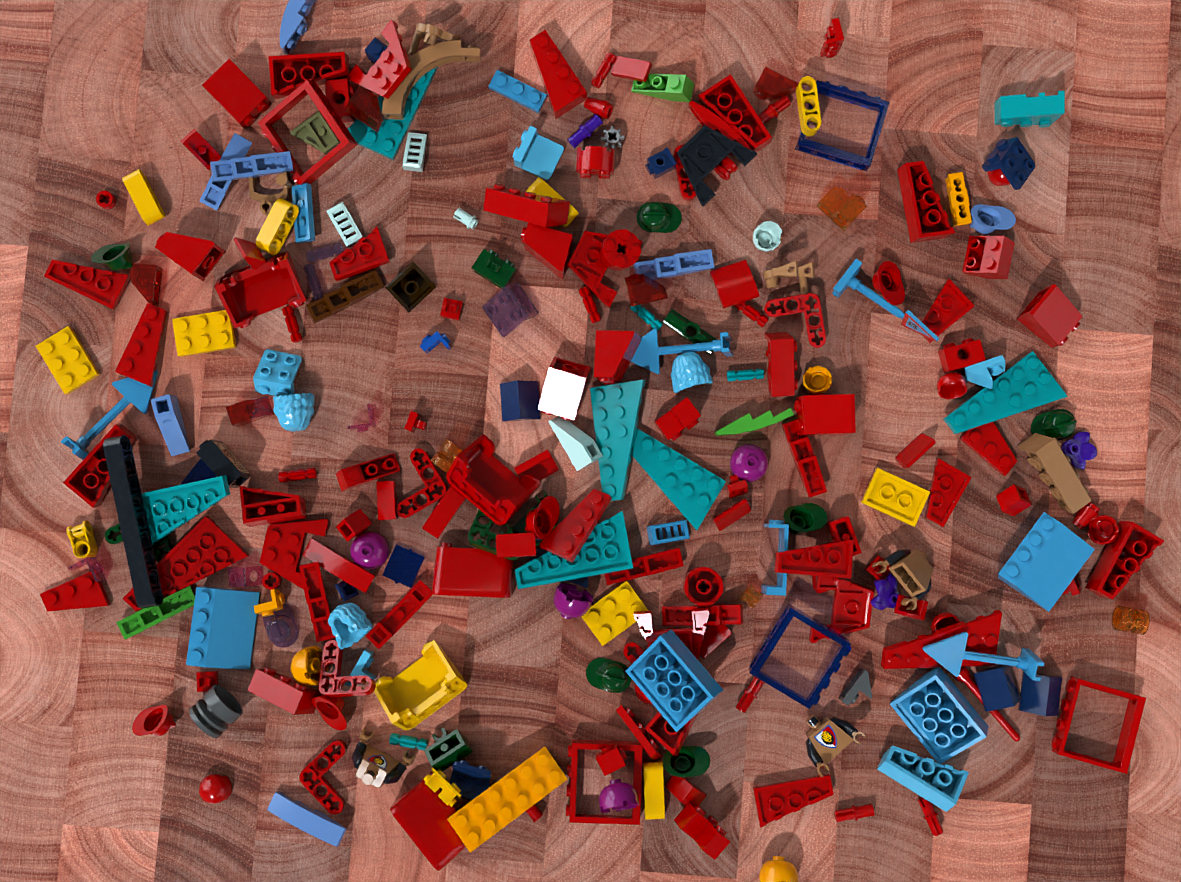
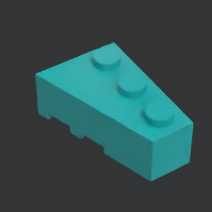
M1065 90L1058 91L1057 95L1045 96V92L1039 93V97H1026V94L1000 96L994 102L995 125H1001V127H1011L1013 125H1020V127H1030L1032 125H1039L1041 128L1049 127L1065 113Z

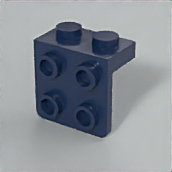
M1018 137L1002 139L996 143V147L986 157L982 168L985 172L1001 169L1014 190H1019L1034 170L1035 162Z
M459 760V762L453 763L449 784L454 783L459 787L461 798L472 801L489 788L492 772L485 766L474 767L470 766L469 762Z

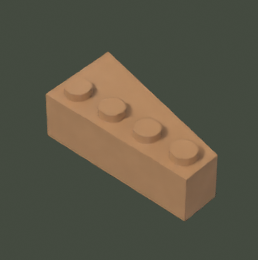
M1034 433L1017 446L1021 452L1025 451L1028 454L1029 458L1027 461L1041 472L1038 476L1046 485L1051 486L1049 489L1050 493L1064 511L1074 514L1092 501L1088 495V489L1081 484L1079 474L1076 470L1072 469L1069 457L1060 449L1061 444L1056 438Z

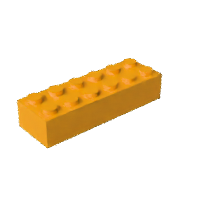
M543 747L447 818V820L471 853L565 782L567 777L547 748Z

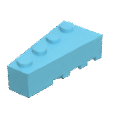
M893 745L883 754L877 770L945 812L956 805L969 774L967 771L953 769V766L936 763L933 759L919 757L916 753Z

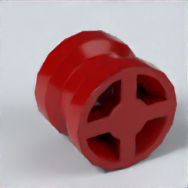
M726 157L714 170L722 179L728 181L731 173L736 172L738 167L731 159Z

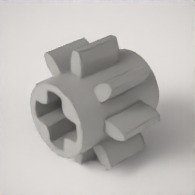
M611 126L610 130H603L605 137H601V142H605L604 147L612 149L617 146L619 148L622 147V144L619 142L624 140V136H620L621 129L615 130ZM609 137H610V138L616 137V141H615V140L609 141Z

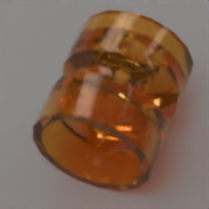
M448 439L440 446L441 451L436 452L430 460L446 473L449 471L456 456L463 451Z
M1119 605L1115 607L1112 614V627L1114 630L1130 631V633L1144 635L1149 628L1150 616L1147 610L1131 609L1130 607Z

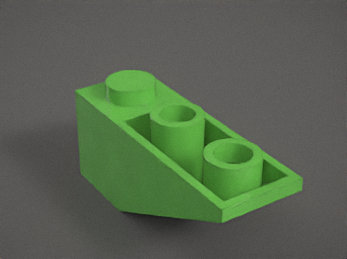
M649 74L646 82L634 80L631 91L670 101L690 102L694 83L687 75Z

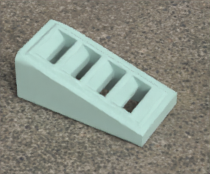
M408 132L402 166L404 170L423 172L427 134ZM412 138L422 139V142H412ZM411 145H412V146H421V148H420V149H413V148H411ZM410 152L419 153V156L410 155ZM409 159L418 160V163L409 162Z
M343 202L326 211L347 247L363 237ZM344 211V213H342L341 215L334 217L335 215ZM346 217L348 218L347 221L338 224L339 221L345 219ZM350 224L352 225L351 228L342 231L343 228L349 226ZM354 231L356 232L355 235H353V236H351V237H349V238H346V235H348V234H350V233H352V232H354Z

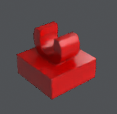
M444 298L440 317L459 321L463 301Z
M411 411L404 429L414 433L415 428L425 430L427 423L419 420L420 414Z
M736 474L729 476L730 485H727L729 499L748 493L746 480L739 481Z
M876 555L865 570L876 580H883L890 572V566H887L885 572L876 573L880 571L881 567L879 564L872 567V564L878 561H885L879 555Z
M1077 576L1074 577L1063 594H1068L1069 592H1071L1072 596L1080 594L1082 586Z
M218 671L196 672L197 692H207L212 686L218 685Z

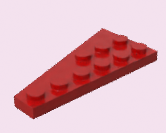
M207 515L157 564L163 598L249 555ZM132 588L122 599L137 612L141 608L136 603Z
M996 610L993 611V614L987 616L980 615L975 620L966 623L962 621L935 630V633L927 636L925 634L917 636L918 639L909 642L902 641L884 647L881 666L883 669L943 667L924 652L922 648L965 631L968 633L965 651L996 655L1002 612ZM963 659L961 667L995 666V663Z

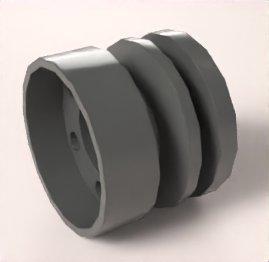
M219 685L212 686L204 694L205 700H198L196 705L189 709L190 717L194 723L212 738L220 737L223 731L228 729V723H234L243 714V709L237 699Z

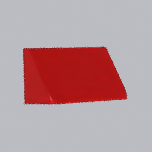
M237 237L234 238V242L243 258L253 269L256 270L266 263L264 256L255 243Z
M921 433L895 457V460L903 468H910L936 444V441Z
M396 481L376 482L378 520L398 519L396 512Z
M742 499L714 517L712 521L717 529L722 531L751 511L748 501Z
M535 533L497 534V558L536 556Z
M725 624L709 625L705 629L699 653L703 659L732 634Z

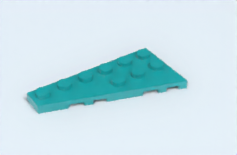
M438 67L422 76L412 88L406 101L404 120L384 119L382 115L384 97L379 96L348 128L357 144L394 161Z
M1032 351L994 379L992 389L984 387L943 418V420L952 432L957 434L1068 396Z
M646 380L590 388L596 445L603 457L598 459L601 487L603 493L611 496V501L623 500L625 496L628 466L631 463V450L634 447L639 419V406L642 403L643 397L641 395Z
M637 428L631 456L697 531L726 481Z
M224 475L142 493L152 544L229 496L230 490L227 476Z
M623 511L594 527L573 563L551 552H547L515 569L518 589L633 569Z

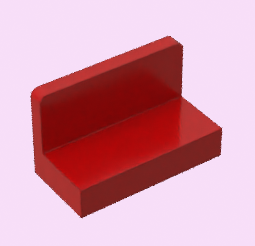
M548 449L514 468L520 479L524 475L530 474L539 481L559 470Z

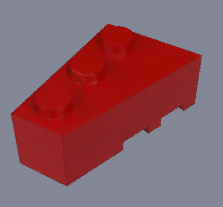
M788 332L764 333L765 339L768 340L766 357H768L767 376L769 394L771 397L794 396L795 390L798 389L797 378H794V371H797V360L794 359V352H797V342Z

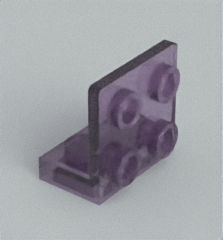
M518 282L506 285L482 306L502 337H506L525 320L539 314Z

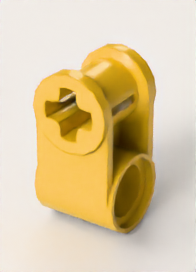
M86 520L80 525L68 526L66 531L74 555L78 558L88 559L95 557L98 547L90 522ZM85 545H87L88 552L86 554H84L83 548Z

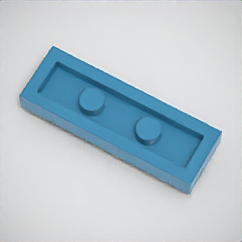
M496 70L488 86L489 89L537 113L541 111L547 99V94L499 70Z
M304 183L292 186L293 204L299 208V214L294 222L295 242L302 244L315 241L311 184Z

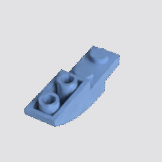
M289 0L280 27V47L286 55L295 49L297 40L305 34L308 23L304 17L310 13L311 6L317 0Z
M235 133L219 161L246 157L253 142ZM211 175L199 201L217 211L233 180L213 182Z

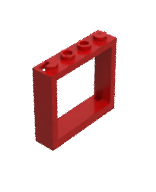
M306 80L258 122L262 134L272 143V149L276 153L288 152L289 150L272 125L304 97L309 95L341 142L305 173H303L291 155L293 171H291L292 178L299 185L304 183L312 184L358 145L317 83Z
M1071 676L1066 684V697L1061 703L1062 712L1056 723V736L1053 737L1051 742L1052 752L1127 774L1146 698ZM1081 685L1129 699L1113 762L1064 749Z
M572 740V745H568V757H572L571 765H567V777H571V784H567L566 796L570 797V804H566V816H570L569 823L640 825L642 745L640 742ZM608 744H612V746L617 744L619 749L623 748L624 751H634L633 787L637 792L640 805L632 808V816L576 814L578 749L601 750Z

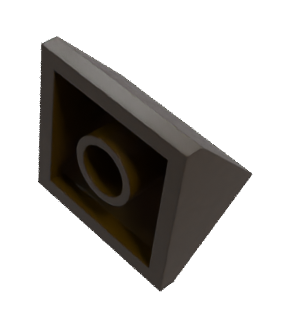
M413 261L385 288L409 313L436 286Z

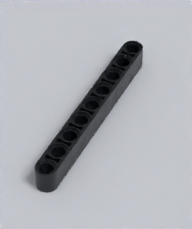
M126 435L107 438L103 442V449L136 603L141 609L160 606L163 603V592L131 442Z

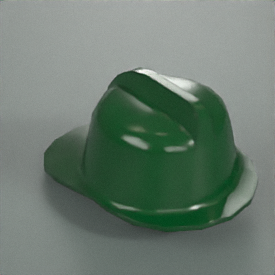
M662 202L645 203L639 208L636 215L638 225L643 230L649 232L671 233L677 230L682 221L681 212L676 206Z
M125 243L103 246L93 253L91 261L94 263H105L113 271L131 268L133 266V257L129 250L131 245Z
M1056 409L1036 416L1031 424L1032 435L1037 433L1056 438L1058 441L1063 440L1073 434L1077 421L1068 410Z
M805 503L788 507L784 511L785 524L789 525V532L801 536L807 532L824 527L827 522V514L819 505Z
M597 658L592 660L586 668L588 682L598 689L620 693L625 691L631 683L630 676L625 672L628 667L621 662Z
M682 746L678 756L671 754L667 750L663 758V764L666 771L672 776L681 778L695 777L707 771L710 766V756L702 747Z

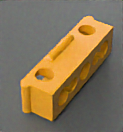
M963 172L948 174L945 182L953 226L971 224L970 202Z

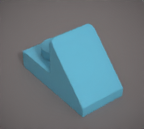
M1003 355L965 367L966 381L992 389L993 380L991 376L999 375L1005 371Z
M368 648L364 650L350 676L365 675L373 680L377 678L376 675L365 670V667L368 669L374 660L372 658L373 651ZM346 682L344 684L346 686H352L351 682Z

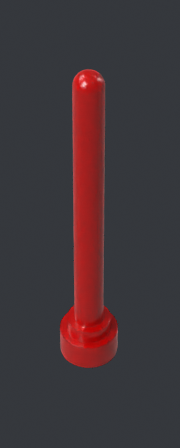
M965 666L961 667L958 677L952 674L957 681L965 683L983 704L979 689L970 679V671ZM998 710L989 711L1009 736L1018 742L1020 735Z

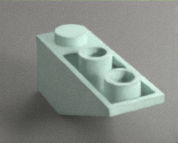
M560 416L548 421L577 471L603 457L595 441L570 421L564 420Z

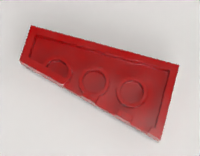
M150 303L146 304L117 365L116 373L150 387L153 386L152 379L154 371H156V359L160 350L159 344L160 338L163 335L167 315L166 310Z

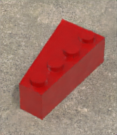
M494 184V187L486 188L483 211L543 227L567 224L570 201L537 195L532 192H522L517 188L507 189L505 185Z
M1120 520L1118 537L1107 545L1085 588L1100 597L1113 600L1129 582V578L1140 570L1141 564L1154 554L1153 551L1157 546H1161L1164 540L1134 522Z

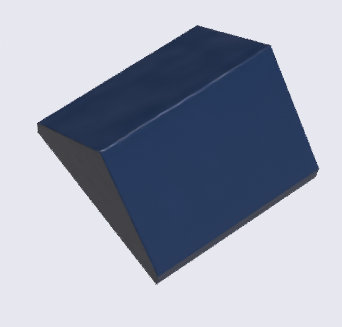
M517 380L500 384L502 422L540 419V410H538V381Z
M1001 664L973 673L985 711L1013 707L1020 701L1009 665Z
M1023 672L1018 710L1042 716H1058L1062 677L1038 674L1041 680L1034 681Z

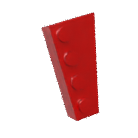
M544 30L529 40L530 48L554 117L557 119L587 99V91L547 31Z
M345 52L268 56L271 95L276 99L289 96L306 80L316 82L320 86L324 85L325 81L342 79L350 73L349 56Z
M731 74L698 95L699 102L726 121L740 134L753 151L758 152L771 143V135Z
M924 161L905 163L898 168L897 172L910 243L944 239L954 234L955 231L948 222L949 217L940 204L941 199L933 188L932 184L934 183Z
M115 424L63 482L92 508L101 505L111 486L103 449L104 440L126 435L130 439L132 446L137 437L123 424Z
M658 712L644 729L671 754L678 756L697 715L676 732L661 713Z

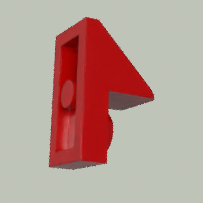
M195 129L180 141L208 170L211 168L210 162L219 161L221 155Z

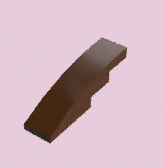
M376 270L342 284L340 288L323 295V298L307 304L305 308L315 324L384 288V285Z

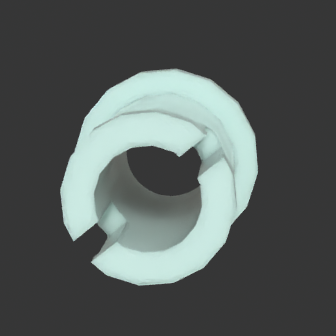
M460 207L453 216V218L465 224L467 229L471 228L473 230L479 222L476 219L477 216L468 214Z

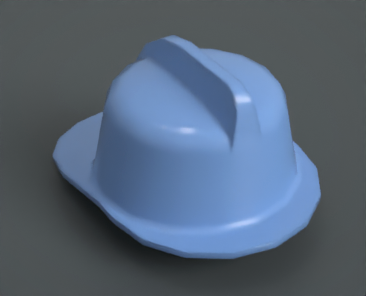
M977 204L971 209L972 223L970 227L982 234L992 233L996 229H1010L1016 222L1015 215L1004 207Z

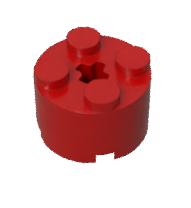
M585 146V150L582 151L581 147L577 148L576 172L580 174V178H591V175H599V179H610V175L614 174L615 149L611 148V152H609L607 147Z
M627 229L611 232L602 241L600 247V258L607 268L617 271H623L636 263L641 254V245L638 238ZM622 248L624 251L618 253L617 249Z
M698 566L688 571L685 575L683 591L692 603L698 606H710L721 597L723 581L715 570L705 566ZM701 581L708 585L704 588V591L698 588V585L702 583Z

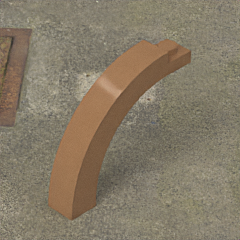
M461 40L440 42L435 44V46H428L409 58L412 70L390 98H384L382 106L384 119L404 120L407 98L414 85L422 76L432 69L448 63H481L480 48L475 46L463 48Z

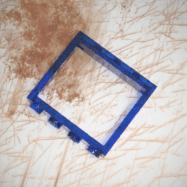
M817 80L818 94L878 112L865 157L805 139V135L800 129L794 150L867 171L871 166L890 102L880 99L881 97L868 96L863 91L855 92L849 90L848 87L843 85H832L827 80L826 82ZM808 104V106H807V109H808V110L813 109V107L811 106V104Z
M788 604L750 664L749 673L810 709L812 705L818 703L820 699L819 694L822 689H826L831 681L829 678L833 672L836 673L841 666L840 661L843 656L846 657L850 653L851 642L848 638L793 605ZM793 617L841 644L807 698L760 671Z

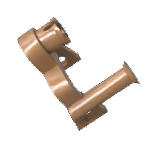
M417 23L412 43L407 53L410 55L417 53L420 39H423V42L435 46L436 38L454 41L459 40L460 35L451 34L430 24Z
M290 172L279 174L276 177L277 184L283 185V191L274 195L256 193V177L249 178V195L252 199L261 202L260 210L264 215L268 216L277 199L287 200L289 198V189L293 186V183L290 181Z
M794 261L784 266L764 271L766 288H778L777 278L799 277L800 294L808 293L807 277L815 278L814 262L798 267V261ZM810 268L811 272L807 274L806 269Z

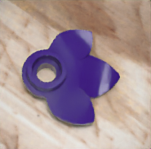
M1088 432L1076 433L1072 439L1067 440L1061 447L1062 452L1070 458L1073 467L1077 469H1085L1086 460H1092L1097 456L1096 447L1089 443L1090 433Z
M888 574L886 580L874 581L878 595L870 603L878 610H883L887 607L895 608L899 595L897 580L892 574Z

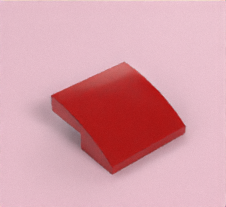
M746 260L710 271V277L715 285L723 309L759 297L755 280Z

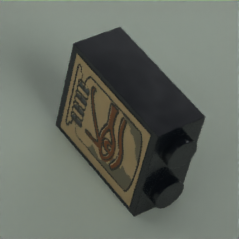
M206 440L199 446L200 449L196 452L217 477L227 476L229 488H239L252 476L221 441Z

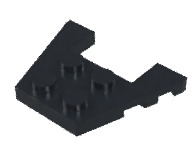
M705 125L677 152L702 207L716 195L702 180L730 153L744 167L757 156L755 151L744 147L742 144L727 138Z

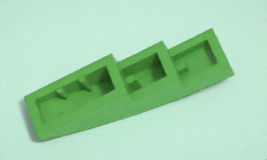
M789 408L773 417L771 411H768L755 419H752L750 413L716 431L714 434L715 436H726L756 431L778 423L794 415V413Z
M190 586L163 598V603L160 606L141 609L135 612V614L116 622L124 640L194 606L195 596Z

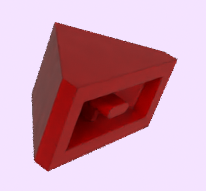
M671 776L664 785L684 805L690 802L696 807L707 796L706 793L686 777Z

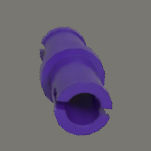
M594 114L584 125L581 124L579 129L567 141L573 148H576L585 138H589L596 128L603 124L602 120Z

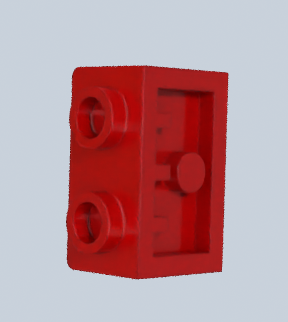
M839 18L831 19L829 27H827V32L824 35L825 41L820 51L821 57H834L841 49L844 36Z

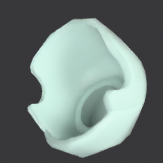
M773 221L761 223L753 232L755 247L764 252L773 251L781 243L782 229Z

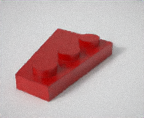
M619 706L616 709L619 716L648 755L658 760L663 756L658 750L659 746L652 738L649 739L645 734L647 732L644 729L645 727L634 720L635 714L629 707Z

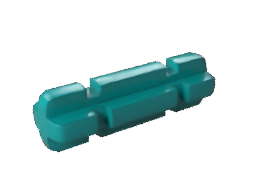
M638 301L633 302L630 309L634 313L637 312L643 321L658 331L663 323L659 319L656 320L655 316L645 307H642L641 303Z
M759 368L755 370H738L737 372L735 370L728 371L726 374L727 381L763 379L764 370Z
M392 733L389 743L391 745L400 744L402 747L413 749L417 747L419 750H425L428 740L423 738L419 740L417 737L399 736V734Z

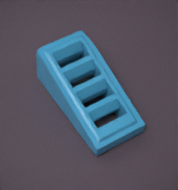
M687 520L647 527L650 546L690 539ZM677 525L681 527L682 536H679ZM670 526H672L673 528V538L671 536ZM662 528H665L666 539L663 537ZM655 529H657V534H658V539H659V540H657Z

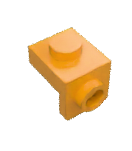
M270 590L272 601L254 605L255 613L261 614L262 617L274 615V611L282 610L285 600L280 590Z

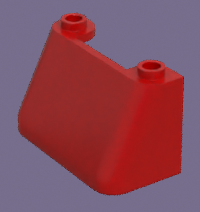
M283 252L265 259L266 263L256 270L249 265L217 279L214 287L234 328L248 327L251 325L254 317L289 304V306L296 308L305 304L304 301L307 300L289 252Z
M483 434L456 456L446 477L452 487L494 523L504 525L541 485V482L530 474L524 475L521 479L493 456L495 445L492 440Z
M441 543V546H437L432 594L510 598L513 589L514 560L497 558V555L478 548L452 547V543Z
M421 779L393 803L390 811L437 871H440L466 846L447 820V818L457 812V809L454 806H447L438 797L442 791L441 788L434 793L425 784V781Z

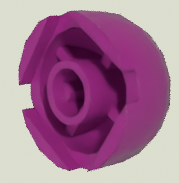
M745 444L738 447L730 458L731 472L733 475L736 474L741 481L754 482L759 480L768 468L766 453L754 444Z
M373 531L363 532L358 535L350 548L351 558L354 563L366 570L377 569L384 565L390 553L386 538L380 533Z
M560 583L556 588L553 598L554 605L557 611L561 613L560 615L566 619L585 615L591 607L592 595L584 589L582 592L575 590L578 587L576 585Z
M621 779L609 781L610 785L605 786L600 792L599 806L602 813H609L610 808L617 812L640 805L635 788L629 783L621 782Z

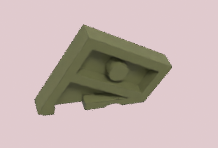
M320 111L290 132L293 136L326 155L341 143Z

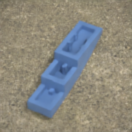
M290 151L210 162L213 182L293 171Z
M711 249L679 253L673 256L655 258L654 260L633 264L636 283L715 268Z
M275 792L267 809L300 830L336 847L339 846L347 829L319 810H312L302 802L294 801L281 792Z

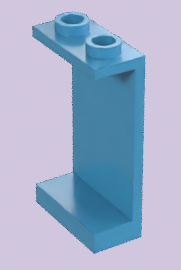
M769 520V524L764 523V527L779 528L778 552L787 551L789 525L784 524V520ZM777 573V585H761V593L786 596L787 573Z

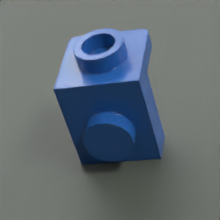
M438 331L432 336L430 334L427 335L420 345L426 354L441 342L448 350L451 349L449 346L451 341L444 333L440 335Z

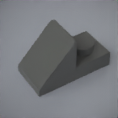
M860 668L838 698L847 706L857 700L859 691L872 699L869 673L863 668Z

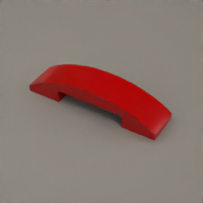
M420 580L365 636L380 649L433 595L432 590Z

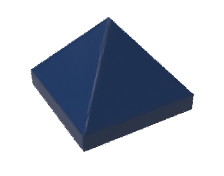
M345 581L335 585L344 602L359 595L357 589Z

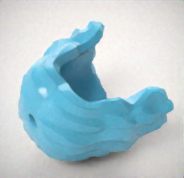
M687 352L679 354L674 359L671 371L674 393L692 386L713 383L710 369L703 362L699 354Z
M312 393L274 396L273 411L281 427L290 432L305 430L309 426L311 417L314 414L315 396Z
M351 602L337 606L328 619L332 634L336 637L338 647L341 650L351 647L354 643L365 637L373 628L371 621L366 617V613L358 605Z

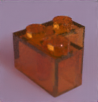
M836 185L816 205L843 232L867 207L862 197L854 193L848 197L846 191L841 187L838 188Z

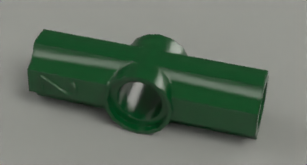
M673 309L670 310L662 322L681 335L684 340L690 341L693 344L718 340L701 329L697 323L689 321ZM687 327H692L695 330L694 336L687 335ZM709 350V351H705V352L710 355L713 350Z

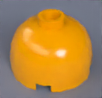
M318 646L303 648L294 655L290 670L298 683L306 686L319 685L322 655L320 653L323 651Z
M773 856V860L766 861L762 865L759 873V882H798V873L791 862L785 861V857Z

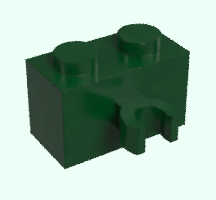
M483 249L471 267L473 272L505 291L517 273L516 268H514L515 264L507 259L505 261L499 259V255L491 249L489 251Z
M441 728L443 735L440 738L435 733L432 734L436 743L426 748L424 752L431 766L436 771L440 769L443 772L452 766L454 762H458L473 752L467 739L458 729L448 734L444 728Z

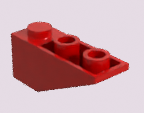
M395 453L341 469L336 473V477L343 492L401 470Z

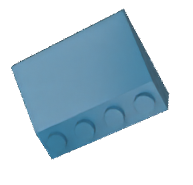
M1043 512L998 573V578L1049 612L1095 549L1062 523Z
M211 586L196 587L186 665L250 670L258 615L254 611V605L259 604L261 592Z
M672 629L660 635L625 671L676 732L723 691L721 686Z
M935 667L924 674L890 702L892 708L939 764L987 737L989 726L941 667Z

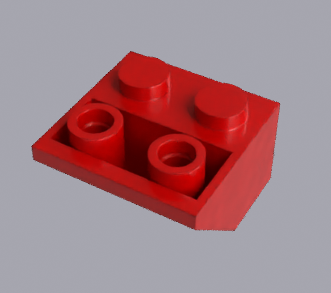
M969 236L962 273L987 279H1008L1015 242L1006 236Z

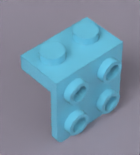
M530 126L528 131L524 130L521 136L522 143L520 147H516L512 156L516 167L544 180H550L564 152V147L538 135L537 128Z
M269 349L265 350L253 377L255 392L274 396L295 394L293 382L302 362L301 356Z

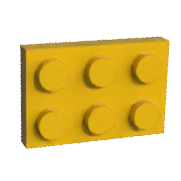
M226 310L172 319L178 357L236 348L233 324Z
M70 326L65 327L36 345L37 350L66 395L100 375Z
M876 468L861 503L915 527L930 491Z
M625 581L593 604L588 612L581 617L601 645L604 646L636 622L633 615L634 611H648V609L630 584Z

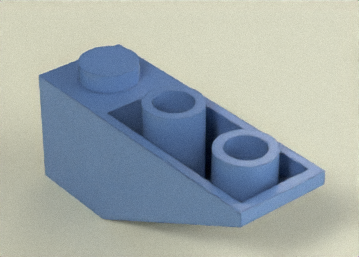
M168 394L151 399L155 419L171 456L191 452L177 396Z

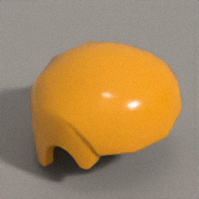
M809 367L803 374V385L812 394L825 393L832 384V375L825 367Z

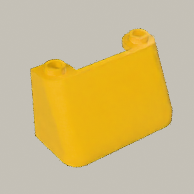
M435 640L423 646L421 651L423 657L396 677L382 676L376 680L375 695L391 723L406 731L416 727L467 687V683Z

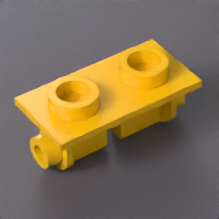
M432 768L433 774H427L423 779L425 784L434 793L441 788L442 791L438 797L447 806H454L457 802L455 798L461 799L459 794L461 790L454 783L450 785L445 780L447 776L440 769L436 771Z

